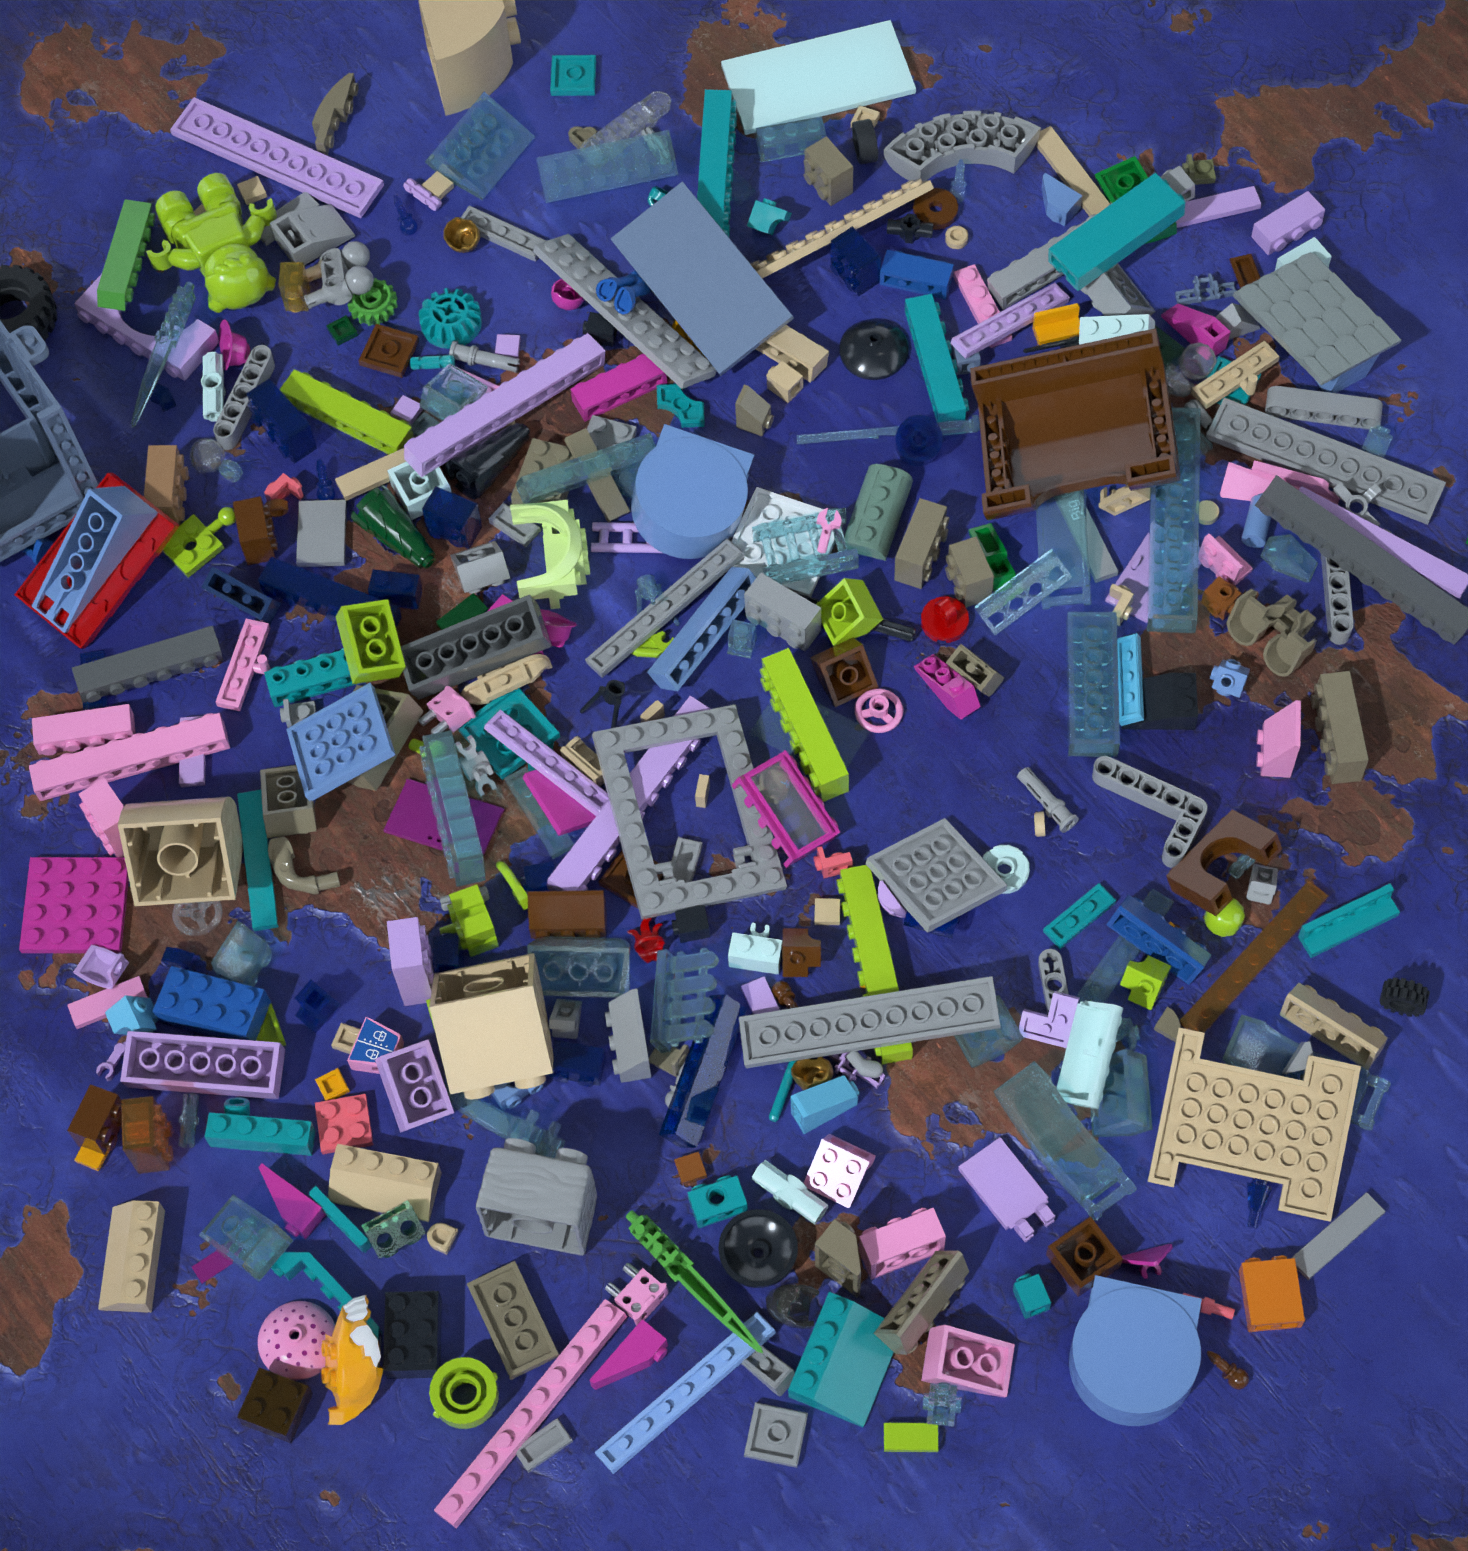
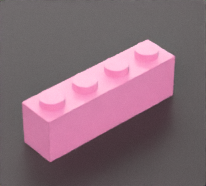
M125 704L32 718L33 743L39 755L50 756L56 752H76L90 746L98 747L105 745L112 740L127 739L135 734L134 714L130 705Z

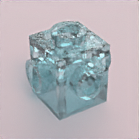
M930 1383L929 1394L924 1393L922 1408V1410H928L927 1424L954 1426L955 1413L961 1412L962 1397L956 1396L957 1386L948 1383Z

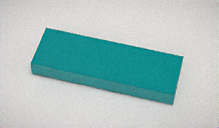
M1098 883L1043 929V932L1059 949H1062L1114 906L1116 899Z
M316 1186L309 1192L312 1201L322 1207L326 1216L362 1252L366 1253L372 1247L368 1238Z

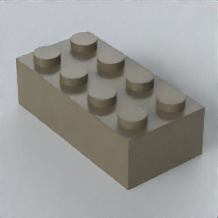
M1350 671L1320 674L1318 683L1314 685L1315 693L1311 695L1312 709L1317 711L1318 717L1315 718L1317 731H1321L1320 749L1321 753L1326 755L1327 761L1324 763L1326 776H1330L1331 784L1361 781L1369 759Z

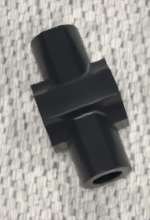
M907 214L901 220L888 219L887 234L900 235V238L905 243L913 244L919 237L932 238L933 223L920 222V219L915 214Z

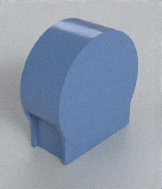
M664 424L656 447L641 462L635 480L631 512L634 524L640 535L658 551L682 559L706 557L724 540L729 539L731 541L740 524L746 504L748 472L754 454Z
M1095 1275L1088 1308L1076 1326L1069 1353L1071 1379L1083 1402L1102 1418L1126 1426L1154 1424L1173 1414L1186 1400L1199 1371L1201 1346L1196 1329L1202 1299Z

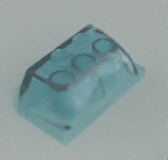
M543 937L535 939L527 945V954H535L543 996L619 997L630 991V944L628 941L620 938Z

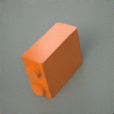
M1281 1255L1272 1257L1271 1260L1261 1261L1260 1258H1249L1244 1263H1241L1239 1276L1248 1332L1301 1328L1305 1318L1295 1258L1287 1259V1256Z

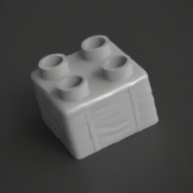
M516 1138L506 1139L503 1148H493L490 1151L476 1202V1211L479 1215L484 1235L494 1239L583 1256L586 1252L597 1200L592 1170L586 1165L588 1156L580 1151L568 1148L557 1149L555 1158L536 1155V1146L534 1144Z

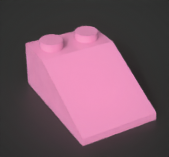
M1294 701L1266 719L1262 730L1257 731V744L1261 745V752H1257L1256 766L1261 767L1260 776L1291 777L1300 749L1301 701Z
M948 1325L932 1327L929 1330L921 1381L946 1388L1005 1398L1008 1393L1015 1344Z

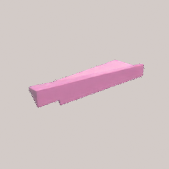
M1255 460L1252 470L1229 462L1220 492L1222 498L1251 501L1253 496L1264 493L1277 475L1299 490L1303 486L1337 505L1340 499L1334 492L1328 489L1329 483L1325 479Z

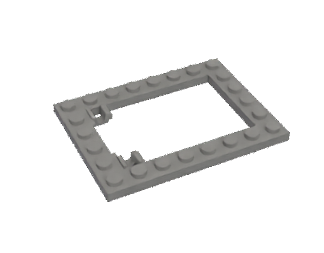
M736 705L593 732L592 738L641 920L675 913L677 910L702 905L709 906L786 889L787 884L777 849L771 843L773 835L770 828L767 826L762 829L759 826L758 820L761 815L755 806L748 808L745 805L744 799L748 795L742 786L736 789L732 787V784L739 776L753 769ZM717 735L748 846L733 849V857L737 869H732L731 874L685 883L684 880L677 881L676 877L674 878L671 861L654 865L624 753ZM754 776L751 779L759 789L756 776ZM751 855L752 862L746 863L744 857ZM657 874H662L664 880L659 881Z

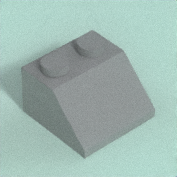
M496 541L450 555L461 587L465 593H477L483 590L482 587L491 584L492 586H498L510 578L503 552Z

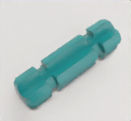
M453 355L412 357L410 359V366L413 370L453 368L455 366V358Z

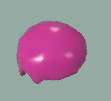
M563 279L557 280L552 286V300L561 309L575 310L585 300Z

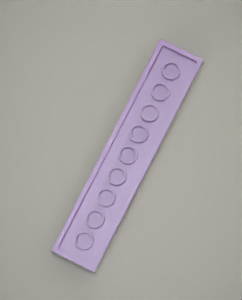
M195 97L170 129L173 136L302 193L307 192L313 198L331 204L359 218H362L384 186L383 180Z

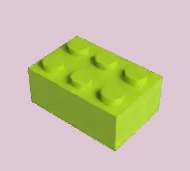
M388 599L341 606L336 615V621L352 684L399 677L406 666Z

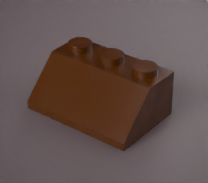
M604 890L527 892L531 939L548 941L550 938H560L564 941H572L575 938H586L587 940L595 941L600 938H606L607 908Z

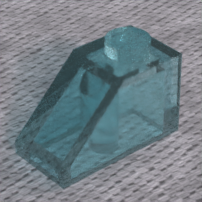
M1291 534L1269 537L1261 553V557L1273 570L1306 583L1310 582L1318 565V562Z

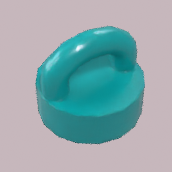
M657 186L652 187L648 196L649 205L655 204L653 199L660 200L668 191Z
M242 1097L230 1098L224 1102V1113L250 1116V1102Z

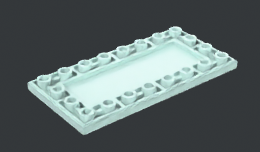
M891 20L721 61L729 90H732V98L736 99V110L745 135L858 108L859 105L866 106L916 93L915 84Z

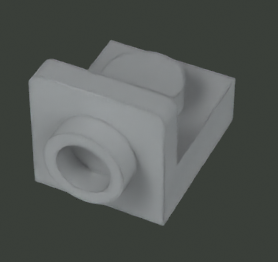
M283 699L284 708H280L282 723L286 722L288 728L316 713L314 701L290 704L288 699Z

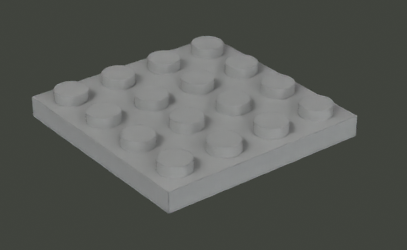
M945 818L883 849L866 860V865L880 881L882 880L890 892L927 933L1002 894L1007 888V884Z

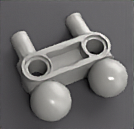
M353 241L346 244L342 250L338 248L329 249L321 255L318 264L301 270V275L306 284L320 278L323 281L321 289L304 295L309 309L325 302L343 305L349 302L354 294L362 295L371 290L374 278L371 271L365 267L370 259V252L367 246L362 242Z

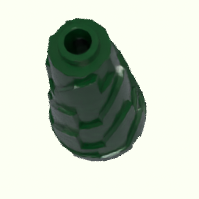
M381 485L383 491L378 487L371 490L356 505L360 511L358 515L353 511L351 519L362 529L372 534L380 542L404 558H407L418 568L428 569L436 560L434 558L435 552L427 544L426 539L412 523L409 515L399 505L391 491Z

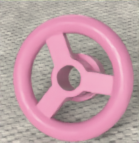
M872 689L866 691L858 698L854 712L856 720L864 729L874 733H884L894 729L900 723L903 716V706L900 699L893 692L886 689ZM871 698L869 709L862 710L864 702ZM888 699L894 703L896 708L894 718L888 714ZM881 707L882 710H876L875 708ZM874 716L881 718L887 724L882 726L872 725L864 718Z

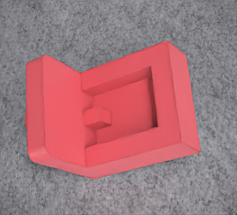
M284 473L275 482H271L264 492L267 501L273 499L284 500L290 493L299 500L304 497L301 483L296 478H290Z

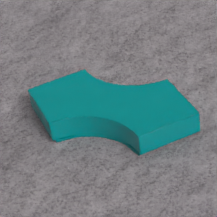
M677 384L657 385L658 409L674 413L680 420L682 428L705 427L704 402L688 398Z

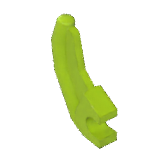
M661 631L648 638L631 654L637 657L659 658L674 638L672 637L669 642L664 643L663 640L666 638V634Z
M498 861L496 867L512 888V894L518 905H521L523 910L528 909V898L524 888L505 862Z

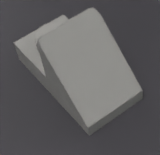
M1253 863L1246 898L1255 902L1271 904L1276 891L1278 869Z
M556 1000L549 1019V1029H552L553 1037L570 1039L578 1037L582 1001Z
M1310 1041L1299 1044L1282 1074L1302 1070L1303 1075H1300V1080L1303 1081L1308 1055L1314 1056Z

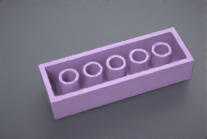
M128 1031L120 1082L127 1088L279 1099L285 1048L278 1042Z

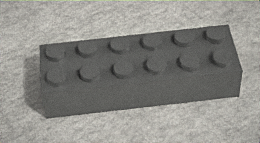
M529 594L401 646L406 666L403 672L409 691L420 700L443 691L446 686L453 687L552 647L538 603Z

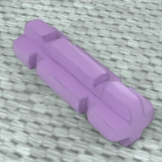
M412 178L407 179L403 186L407 192L413 193L414 197L425 205H429L428 207L433 211H437L441 207V200L435 195L433 196L426 188L417 184Z

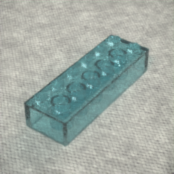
M669 130L535 158L545 203L679 175Z
M1068 612L1066 620L1068 756L1117 757L1120 746L1117 612Z
M452 731L422 736L423 746L419 747L423 773L426 775L427 790L431 796V805L437 820L438 834L442 840L441 845L443 855L447 861L449 879L454 878L456 887L486 881L483 853Z

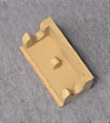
M1126 485L1118 490H1111L1110 495L1107 496L1108 490L1105 487L1100 492L1099 508L1116 516L1150 500V488L1130 491Z
M579 736L574 737L566 746L560 749L561 757L600 787L605 783L597 754L586 746Z

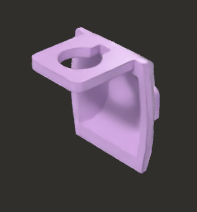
M881 880L877 896L883 908L892 916L909 917L910 915L906 908Z
M91 945L73 973L89 983L112 989L129 962L122 953L116 954L108 949Z

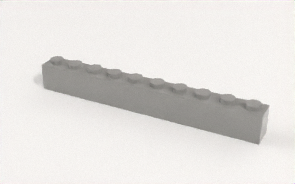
M1180 166L1173 170H1167L1160 177L1161 179H1166L1170 187L1184 197L1185 202L1195 197V184ZM1097 214L1089 216L1086 221L1077 226L1070 227L1066 233L1059 237H1053L1042 247L1031 250L1028 255L1020 260H1014L1003 270L992 273L987 278L988 291L999 306L1004 310L1062 276L1063 273H1059L1048 262V249Z

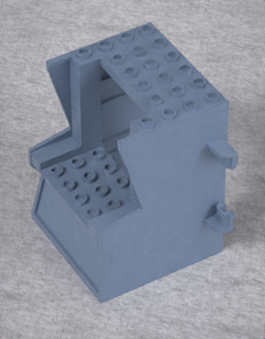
M1 321L0 381L18 405L26 420L0 433V562L34 544L38 539H43L68 525L77 514L88 489L98 486L97 480L62 407L33 367L44 361L49 355V349L45 341L33 326H22L9 333Z

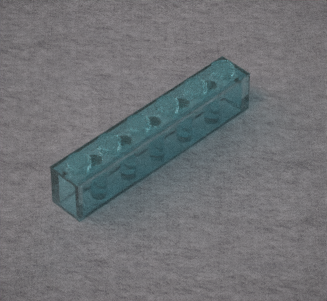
M651 433L522 476L517 481L516 487L523 504L534 503L639 467L646 455L656 445Z

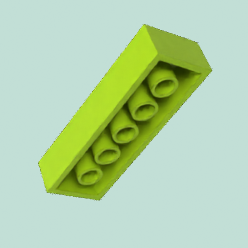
M787 648L762 658V668L759 669L762 676L760 678L762 687L765 692H770L772 697L770 699L771 706L775 713L778 711L780 713L781 727L784 733L789 732L791 738L789 741L794 754L798 753L801 761L799 764L803 774H808L810 777L811 789L823 802L849 792V773L790 649Z

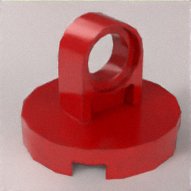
M949 596L937 597L930 600L924 606L921 613V627L925 635L933 641L937 642V640L951 643L959 640L967 631L969 614L965 605L958 599Z

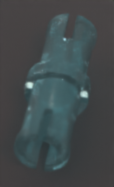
M187 1093L183 1094L182 1115L179 1116L178 1123L181 1124L178 1145L187 1148L189 1144V1147L192 1148L195 1146L196 1125L199 1124V1117H197L199 1095L190 1093V1097H188L189 1094Z

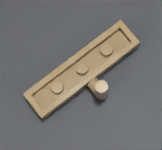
M1263 341L1193 387L1191 394L1205 409L1239 387L1247 395H1253L1258 381L1257 375L1277 363L1280 356Z

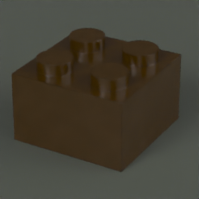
M259 1368L237 1418L246 1427L292 1443L313 1393L309 1386Z

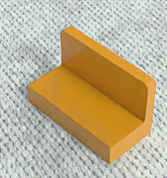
M1078 303L1034 313L1032 329L1038 345L1079 335L1080 307Z

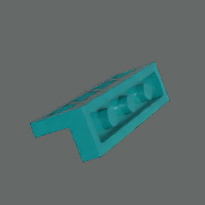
M1391 884L1383 886L1303 925L1298 938L1310 958L1399 916L1400 911L1391 899L1394 891Z

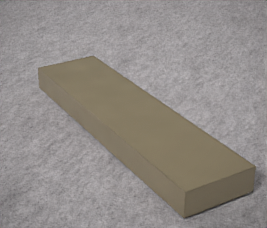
M585 428L566 437L564 441L607 522L628 514L630 510L587 429Z

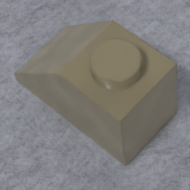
M744 384L735 403L736 427L763 436L766 428L770 429L774 416L771 415V405L752 388Z

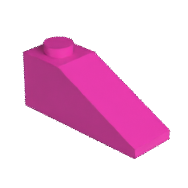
M261 1163L259 1170L286 1224L285 1230L296 1238L300 1235L306 1240L326 1216L322 1207Z
M642 1319L590 1379L591 1387L595 1390L648 1368L655 1361L657 1363L660 1362L668 1352L666 1349L668 1347L667 1339Z

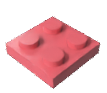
M366 1094L315 1103L322 1154L335 1152L337 1144L357 1148L373 1145Z

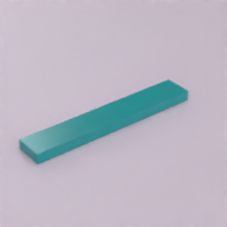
M255 790L238 793L252 928L254 932L278 928L272 865L268 854L269 839L267 838L263 818L262 791Z

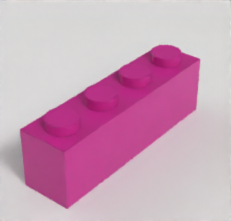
M641 354L632 361L621 363L606 373H600L593 379L575 385V387L571 388L572 402L584 422L591 419L592 415L599 416L657 389V385L667 384V376L645 354Z

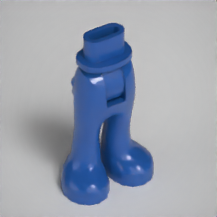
M635 270L620 278L609 277L601 280L596 287V294L601 301L607 302L615 297V309L622 315L633 310L636 297L645 296L652 291Z

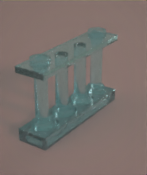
M832 508L828 510L826 516L827 524L834 520L836 510L841 516V524H846L845 508ZM819 513L774 523H761L752 527L753 543L762 541L768 567L762 568L763 574L780 584L857 569L859 566V556L857 549H847L841 526L840 529L833 530L838 552L826 555L817 551L820 540L818 529H822L821 525L816 524ZM809 533L815 557L808 559L800 558L794 534ZM785 536L791 562L777 564L771 539Z

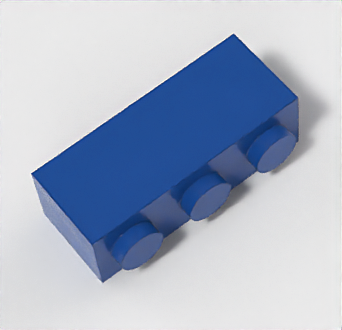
M887 250L880 270V285L923 295L932 294L933 297L946 299L953 279L954 264L927 259L923 256L909 255L901 251Z

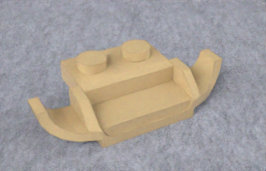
M531 655L477 676L478 680L467 685L462 690L460 696L468 701L469 704H488L498 697L534 682L545 669L553 667L546 655Z

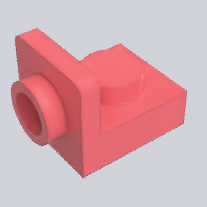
M820 846L817 847V856L813 857L816 870L822 871L824 879L840 875L841 869L853 867L850 852L844 854L838 852L832 854L829 858H825L823 848Z

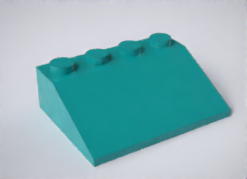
M829 1292L789 1386V1398L864 1428L894 1354L874 1334L885 1318L854 1301Z

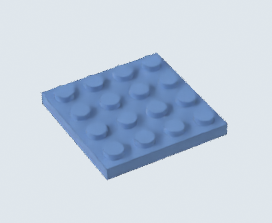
M371 683L286 729L304 794L309 801L319 798L396 755L375 688Z

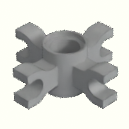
M1341 482L1333 488V492L1346 504V510L1352 512L1349 506L1354 502L1361 503L1363 510L1360 513L1354 514L1379 527L1380 523L1367 511L1368 504L1381 494L1382 490L1376 484L1371 486L1362 496L1352 495Z
M470 735L467 737L469 741L467 748H462L459 741L455 743V746L465 757L458 758L464 774L469 781L476 780V791L480 796L485 795L482 790L484 784L489 783L492 790L497 787L495 782L487 776V774H493L486 755L482 750L476 752V742Z

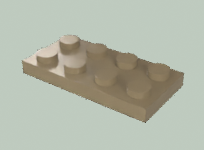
M515 1261L467 1283L511 1380L559 1356Z

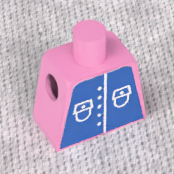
M365 1017L347 1060L350 1068L356 1071L380 1074L375 1059L402 1049L404 1046L403 1038L399 1033Z

